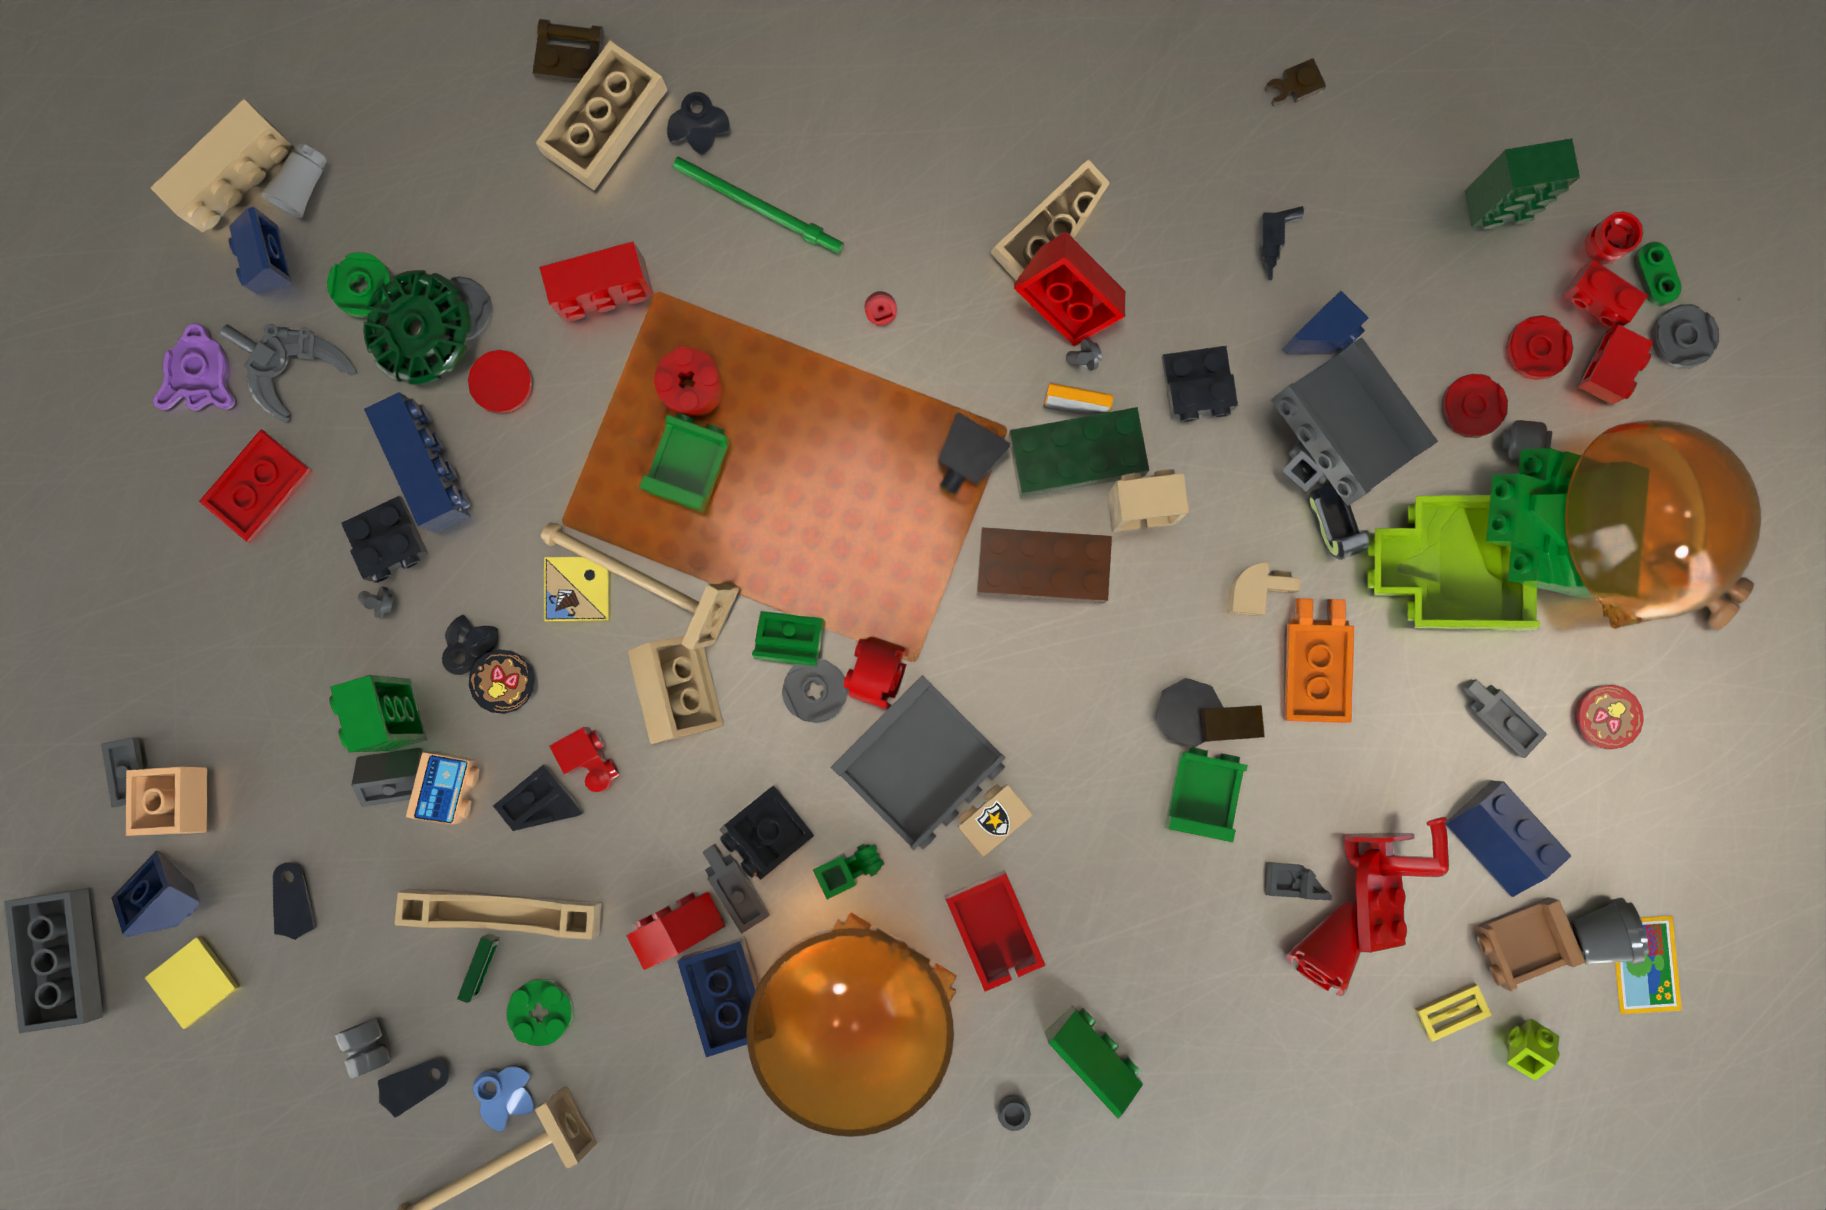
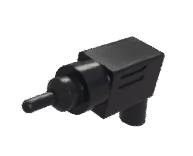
M1303 206L1276 213L1264 212L1260 217L1261 260H1264V266L1268 268V280L1273 279V268L1277 265V260L1280 259V250L1285 245V223L1302 220L1304 215Z

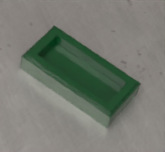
M489 933L480 938L457 997L458 1000L469 1003L478 998L498 947L500 937Z

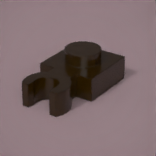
M1314 58L1286 69L1282 74L1284 80L1275 78L1270 80L1265 86L1266 91L1271 89L1280 91L1281 95L1273 98L1272 106L1281 105L1289 95H1292L1296 103L1322 92L1326 88Z

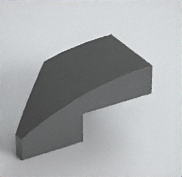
M1267 862L1265 895L1332 901V895L1322 887L1312 870L1306 869L1300 864Z

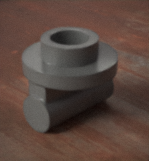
M1086 338L1081 342V351H1069L1066 355V360L1069 363L1086 365L1088 369L1095 370L1099 366V361L1102 360L1101 349L1097 343H1093L1090 338Z
M381 586L377 595H372L368 591L360 592L358 600L365 608H374L375 618L381 619L384 613L390 612L393 596L388 594L387 587Z

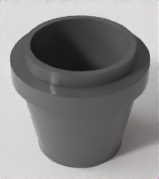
M1623 897L1613 899L1611 904L1576 920H1572L1573 933L1586 962L1585 964L1631 962L1632 965L1643 963L1645 955L1649 954V945L1640 916L1633 903H1627Z

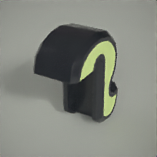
M1330 484L1311 491L1309 496L1312 512L1318 517L1320 532L1330 554L1339 560H1343L1367 551L1370 546L1369 531L1358 529L1351 506L1346 505L1333 485Z

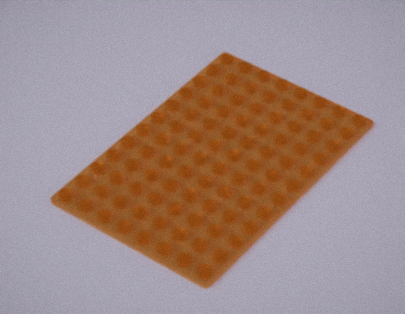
M657 292L650 303L568 503L562 522L569 528L711 584L731 582L740 587L737 594L787 614L823 618L825 629L859 641L860 638L867 640L869 636H874L907 647L909 649L908 656L902 654V659L915 662L920 655L991 475L990 472L977 487L964 481L954 496L939 487L947 473V470L938 465L940 453L958 412L1002 439L1006 437L1007 428L1000 423L673 296ZM681 346L695 348L706 353L717 366L723 381V394L717 407L707 415L691 417L695 419L694 424L705 428L707 424H711L724 429V435L731 441L704 513L644 492L639 488L643 475L647 476L664 433L666 415L676 416L667 408L656 392L653 383L655 370L665 355ZM686 379L683 384L693 387L695 382L693 379Z

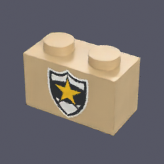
M996 784L983 796L987 800L977 809L974 805L970 806L958 817L962 821L958 828L983 858L1033 816L1007 784L1002 788L999 784Z

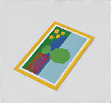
M1673 915L1640 917L1649 945V954L1645 955L1643 963L1632 965L1631 962H1615L1620 1015L1682 1011Z

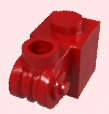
M582 727L549 745L563 774H571L582 767L589 770L585 777V786L592 792L606 791L611 787L613 779L620 775L611 758L606 760L604 757V753L601 750L604 747V742L596 730L591 731L590 727Z

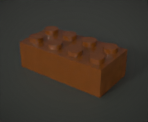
M982 527L977 595L1106 603L1109 595L1112 536Z

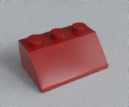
M1067 232L1062 233L1040 247L1014 283V289L1073 346L1125 317L1126 291Z

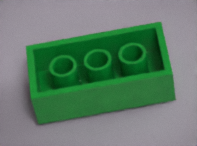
M367 675L330 686L332 695L329 697L330 706L333 713L338 715L341 725L338 731L339 739L343 747L347 748L348 753L392 751L427 740L409 678Z

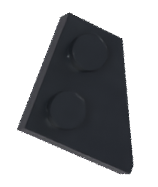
M546 764L539 767L493 805L512 831L576 817L584 813L583 809Z

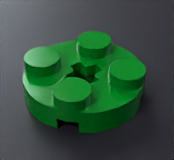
M364 252L350 253L344 256L346 259L342 260L339 264L335 263L331 268L327 278V290L331 299L334 300L335 304L342 311L350 316L364 318L368 317V314L373 311L368 310L367 306L374 293L383 283L386 286L393 281L390 269L375 256ZM364 277L368 286L363 292L359 293L358 289L354 288L353 285L360 282V279ZM384 293L381 297L382 302L378 300L374 307L381 308L386 300Z
M544 978L534 979L523 984L512 993L507 1005L506 1016L509 1028L517 1041L532 1046H545L554 1043L566 1033L574 1017V1005L570 994L557 985V982ZM537 1003L541 1004L542 1009H548L549 1013L543 1017V1021H539L532 1014V1011L536 1009Z

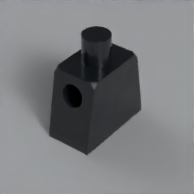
M958 412L938 459V465L947 470L939 487L954 496L964 481L977 487L1005 456L1011 443Z

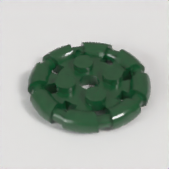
M425 270L402 272L393 276L394 280L386 286L383 283L369 301L367 309L373 311L368 314L367 322L364 321L363 323L364 341L368 353H372L375 358V365L385 375L398 382L407 380L411 385L428 384L441 379V374L445 371L451 372L466 353L468 346L465 345L467 334L471 333L472 327L470 310L467 302L462 301L459 296L461 291L444 276L438 273L430 275ZM427 287L426 295H420L421 289ZM401 292L402 297L397 299L396 294ZM384 293L386 300L381 308L374 307L378 300L382 302L381 297ZM448 302L451 307L444 311L440 305ZM382 313L389 314L386 326L380 325ZM418 318L421 322V329L416 335H412L410 324L414 319ZM450 329L455 330L452 341H448ZM386 342L390 347V349L387 351H385L384 347L386 346ZM436 354L439 360L432 364L428 357ZM406 357L411 359L409 368L404 365Z

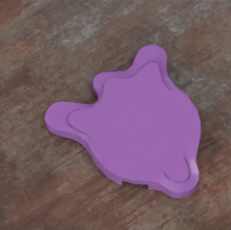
M192 323L186 327L183 335L178 339L180 342L172 350L167 349L162 367L164 381L153 398V404L161 410H169L181 398L185 397L187 407L194 411H198L210 403L215 404L221 409H231L235 405V397L229 391L227 385L229 374L227 354L221 345L210 337L208 330L204 326Z

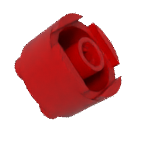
M685 346L678 347L665 355L655 370L653 383L656 392L662 402L674 414L680 413L689 417H701L712 412L722 398L723 381L720 371L713 360L701 350ZM686 379H693L695 385L690 387L688 385L685 386L683 383Z
M869 636L867 640L860 638L854 652V656L858 657L854 670L849 669L844 680V688L849 690V696L888 710L891 704L886 701L888 697L895 699L907 664L901 663L902 654L908 656L909 649L874 636Z

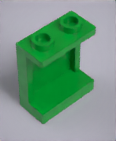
M677 413L675 417L666 415L664 433L647 476L643 475L639 488L644 492L704 513L731 441L724 435L725 430L711 424H707L705 428L694 424L695 419Z
M1189 747L1188 753L1179 751L1165 828L1234 842L1236 830L1233 829L1243 772L1247 771L1248 765L1239 763L1240 757L1221 753L1220 759L1207 757L1208 750Z

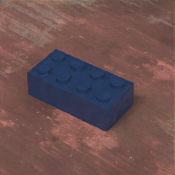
M398 392L364 408L417 525L438 533L470 518L471 516L467 510L471 506L469 499L462 489L458 490L454 482L457 474L449 461L445 462L440 452L444 450V446L437 433H432L427 424L431 421V418L424 405H419L413 398L410 399Z

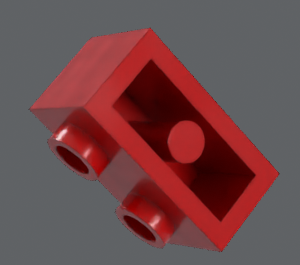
M1592 260L1578 271L1562 295L1574 305L1584 309L1599 319L1601 323L1611 328L1618 324L1624 326L1630 323L1648 297L1647 294L1595 260Z
M1619 324L1606 331L1578 387L1612 405L1623 399H1628L1637 386V382L1634 381L1639 371H1642L1651 359V354L1648 352L1653 342Z

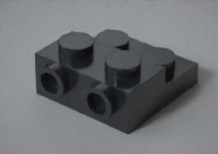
M1227 346L1162 355L1171 419L1180 418V422H1191L1200 419L1199 415L1210 413L1212 418L1226 417L1231 415V411L1238 406L1234 375L1230 372Z
M401 496L390 499L341 523L352 547L350 550L351 555L364 580L373 581L374 583L382 582L392 576V571L400 567L403 569L412 568L421 563L420 558L428 555L405 501Z
M774 785L720 828L723 834L720 837L722 844L730 852L736 850L743 859L740 863L743 870L751 878L757 876L759 880L764 878L814 836Z

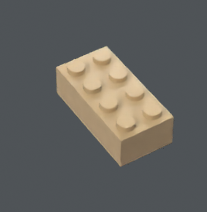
M609 41L535 144L546 158L595 191L667 91L662 76L612 41Z
M243 99L150 188L177 216L204 233L207 229L217 225L220 217L230 207L239 204L243 195L252 186L261 183L266 173L275 164L284 161L294 146L261 113Z

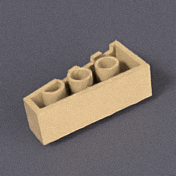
M1088 159L1008 233L990 253L1017 280L1040 247L1064 232H1067L1073 239L1076 237L1110 182Z

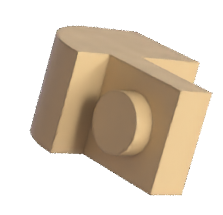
M1269 562L1252 565L1240 572L1233 580L1229 590L1227 614L1262 616L1266 612L1267 591L1292 594L1299 592L1301 578L1291 577V572L1272 571L1270 576L1268 575Z

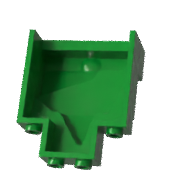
M1552 448L1521 450L1518 474L1492 476L1486 542L1511 548L1508 581L1578 598H1638L1650 468L1628 461L1600 462L1575 453L1561 452Z

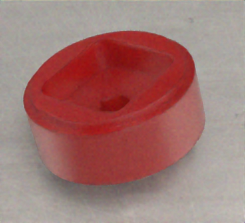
M874 292L865 301L866 316L873 324L886 325L897 314L896 302L892 295L887 292Z

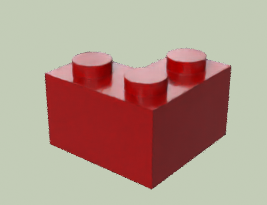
M692 892L675 901L678 905L676 909L671 910L668 905L635 923L637 929L627 934L626 937L643 970L680 954L726 927L708 892L698 897H695Z

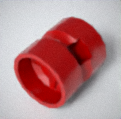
M1625 211L1615 212L1588 232L1584 242L1585 250L1589 257L1598 263L1612 264L1640 244L1643 237L1642 224L1632 213Z

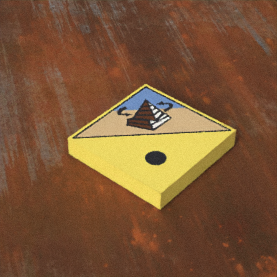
M544 557V621H610V571L584 557Z

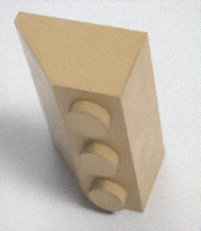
M684 636L649 642L627 650L650 745L724 726L704 647L692 650L682 645Z

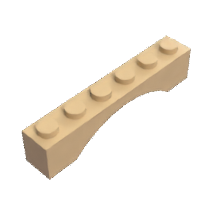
M406 889L397 892L394 926L499 929L562 938L592 940L599 935L602 902Z

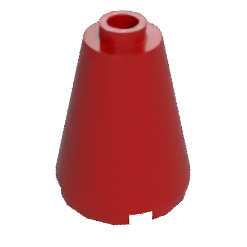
M1352 901V903L1343 902L1287 954L1289 963L1295 959L1300 964L1296 970L1301 975L1326 991H1329L1331 987L1339 989L1336 993L1338 996L1344 995L1347 991L1361 953L1359 952L1357 901Z

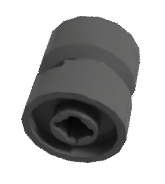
M376 1018L335 1034L340 1052L348 1054L344 1062L350 1079L392 1062L386 1045L378 1042L382 1033Z

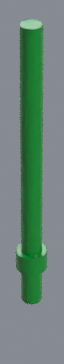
M679 156L675 159L673 163L674 169L804 236L803 240L813 245L818 243L837 254L843 249L844 242L824 233L822 227L814 223L809 225Z

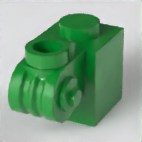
M862 844L849 857L842 853L814 867L813 872L827 900L856 886L858 883L857 877L863 874L864 876L870 874L871 877L878 874L877 872L885 864L883 859H880V853H877L875 844L871 846L870 844Z

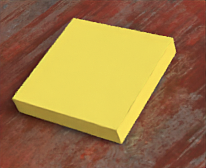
M202 936L193 939L145 977L183 1029L190 1027L239 988V985Z

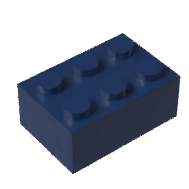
M745 936L684 955L677 961L706 1057L771 1036L773 1032Z

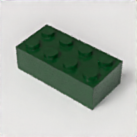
M1573 139L1505 149L1465 190L1471 226L1483 225V229H1493L1502 226L1503 222L1514 220L1515 224L1533 221L1535 219L1534 216L1545 211V207L1550 203L1557 201V197L1560 194L1569 191V187L1580 178Z
M1138 407L1018 428L1009 432L1008 438L1009 443H1011L1010 448L1020 498L1121 480V476L1126 474L1141 473L1142 477L1150 471Z

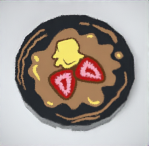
M498 649L484 654L475 662L469 674L468 686L472 698L481 708L491 713L506 714L518 710L528 701L534 690L535 677L531 666L523 656L512 650Z

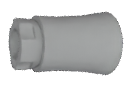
M298 143L294 153H290L282 168L270 184L261 192V195L284 212L302 218L312 191L323 173L322 168L327 162L325 156L306 144Z

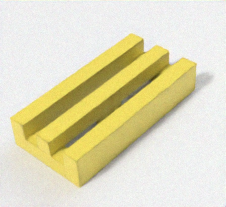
M1475 983L1415 1009L1421 1019L1420 1022L1427 1032L1428 1040L1431 1042L1492 1016L1479 986ZM1473 994L1475 996L1474 998L1468 1001H1465L1432 1017L1428 1018L1427 1016L1430 1013H1433L1439 1009H1442ZM1477 1005L1480 1007V1010L1434 1030L1432 1027L1434 1024Z

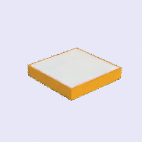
M1051 383L1048 386L1043 407L1091 416L1109 412L1112 408L1114 396L1108 393Z

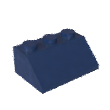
M1491 780L1445 822L1450 831L1510 897H1514L1547 879L1571 857V854L1504 781Z

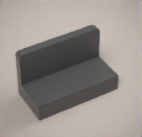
M420 748L358 757L351 785L361 806L410 800L422 755Z

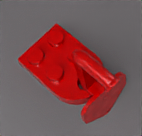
M1446 817L1436 818L1426 823L1431 829L1433 857L1394 855L1393 842L1415 839L1413 833L1344 834L1346 858L1357 869L1356 899L1359 952L1372 953L1406 945L1407 925L1404 922L1406 895L1403 890L1402 876L1442 877L1447 874L1449 870V854L1445 825ZM1359 842L1371 843V848L1380 849H1369L1363 855H1360Z

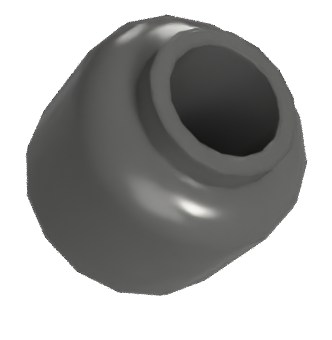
M1517 420L1512 424L1511 430H1504L1502 449H1508V456L1512 461L1520 462L1521 450L1550 448L1552 431H1547V426L1543 422Z

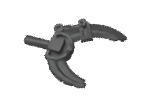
M228 324L220 332L223 337L250 354L244 364L248 370L247 378H249V381H247L249 391L253 393L252 397L258 405H262V409L270 415L274 414L275 418L284 422L289 421L290 418L288 416L290 412L278 399L272 378L280 375L286 368L289 356L297 355L298 358L315 360V357L332 364L340 372L347 371L349 375L357 374L352 362L340 349L328 341L316 337L313 331L307 327H302L300 330H290L288 327L268 324L264 329L265 335L258 344Z

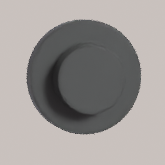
M1008 1097L999 1105L998 1119L1001 1125L1008 1130H1021L1030 1120V1108L1026 1101L1020 1097Z

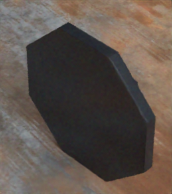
M1184 678L1162 690L1155 717L1168 740L1197 747L1204 743L1201 709L1224 707L1211 685Z

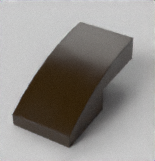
M1262 705L1201 709L1204 742L1265 737Z

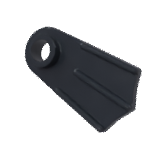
M285 862L276 867L273 872L274 934L286 936L294 940L314 930L316 925L303 871L297 864ZM287 871L291 872L294 876L292 882L287 881L285 878Z
M432 1059L378 1080L379 1104L386 1108L393 1117H398L448 1083L450 1079L448 1065L440 1059ZM433 1068H436V1069L439 1070V1072H440V1078H439V1079H436V1078L433 1077V1075H432V1069H433Z

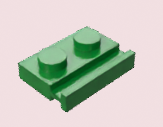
M760 611L755 637L756 644L752 656L758 660L817 666L825 621L823 618Z

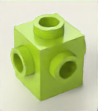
M1531 1018L1521 1027L1517 1026L1511 1031L1508 1037L1510 1047L1507 1064L1536 1081L1556 1065L1560 1056L1558 1051L1560 1036Z

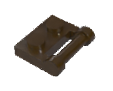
M539 19L532 73L535 78L579 83L602 52L603 27L592 25L591 28L560 25L552 24L550 20ZM550 37L590 41V48L549 44Z

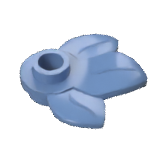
M509 1066L500 1072L493 1070L485 1071L475 1079L473 1092L475 1097L481 1102L480 1115L484 1122L492 1129L502 1132L507 1124L509 1114L524 1115L534 1111L532 1096L523 1087L530 1078V1074L520 1067ZM491 1081L496 1085L495 1092H489L486 1089V1082Z

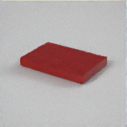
M260 429L199 500V503L244 541L251 543L313 470L269 433Z

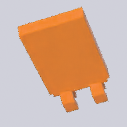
M1296 598V619H1290V624H1287L1284 720L1351 723L1354 626L1349 625V620H1346V600L1328 599V620H1313V599Z

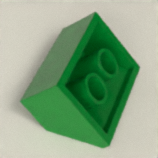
M1072 1005L1044 1032L1048 1044L1119 1119L1143 1086L1141 1079L1138 1077L1142 1071L1129 1057L1123 1060L1115 1052L1119 1046L1106 1032L1101 1036L1093 1028L1097 1022L1084 1008L1078 1012Z

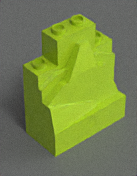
M1491 495L1415 496V504H1408V524H1415V528H1375V537H1370V546L1368 548V556H1375V569H1368V588H1374V596H1414V601H1408V621H1414V628L1493 629V631H1535L1540 628V621H1537V588L1508 581L1511 548L1486 542Z

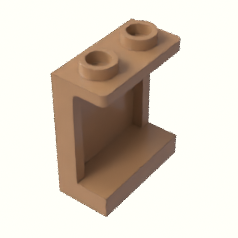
M1548 897L1477 925L1480 933L1477 936L1478 944L1485 955H1489L1493 965L1489 968L1491 976L1498 986L1501 985V987L1509 991L1518 989L1517 984L1562 966L1576 967L1586 963L1560 900Z

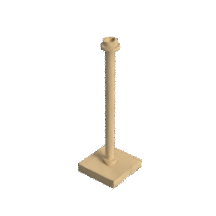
M547 523L541 533V539L545 541L546 545L551 547L557 543L693 613L694 616L682 640V645L692 650L715 645L740 589L739 586L731 582L708 584L700 602L563 533L562 525L558 523Z
M565 1086L553 1093L534 1109L546 1131L412 1205L408 1202L402 1203L397 1210H431L550 1143H553L566 1169L579 1163L597 1144V1141L582 1117L570 1091Z

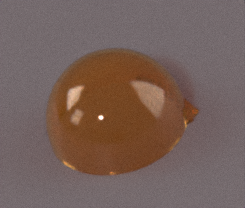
M1667 420L1633 421L1618 424L1601 433L1590 443L1580 457L1569 484L1566 500V534L1572 560L1584 585L1596 600L1602 604L1603 617H1609L1610 626L1614 629L1652 620L1683 616L1703 609L1730 590L1743 575L1754 556L1760 538L1762 522L1761 504L1755 483L1743 461L1731 448L1715 436L1681 422Z
M852 912L849 913L844 922L837 919L832 928L810 934L795 942L780 954L766 971L755 991L747 1021V1047L751 1065L759 1084L771 1101L787 1116L807 1128L825 1134L846 1137L876 1134L901 1124L917 1113L939 1088L948 1069L953 1050L954 1025L950 1001L956 993V989L951 986L957 977L956 974L937 963L932 967L929 963L930 959L922 955L910 944L879 928H870L871 924Z

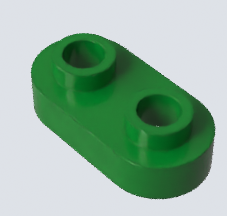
M1649 242L1638 249L1634 256V265L1644 293L1648 295L1647 299L1657 306H1664L1676 300L1681 293L1682 286L1668 248L1660 242ZM1651 253L1657 254L1658 262L1651 258ZM1662 283L1668 284L1669 292L1663 290Z

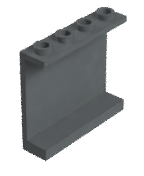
M1362 337L1307 376L1287 386L1271 399L1279 413L1284 417L1347 506L1366 495L1377 484L1438 442Z

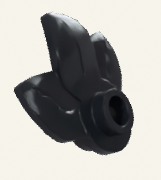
M692 92L684 97L681 109L670 116L667 126L668 139L670 142H677L687 138L694 151L700 155H705L713 146L715 133L724 134L729 132V119L723 109L712 105L710 98L706 94ZM695 105L703 106L700 113L692 112V108Z
M465 615L457 617L452 621L445 633L448 647L442 654L444 668L454 675H463L471 671L478 659L494 649L498 640V629L493 626H479L472 629ZM455 653H462L465 656V661L462 664H455L452 661V656Z

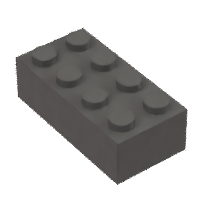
M84 888L4 901L19 1033L85 1024L102 1018L103 1012L89 889Z

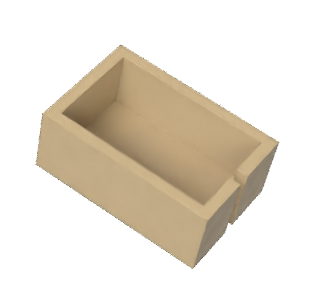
M1174 469L1155 471L1154 476L1142 478L1141 473L1122 475L1121 480H1118L1107 494L1112 532L1141 529L1140 519H1146L1147 528L1175 525L1189 513L1184 473L1175 474Z

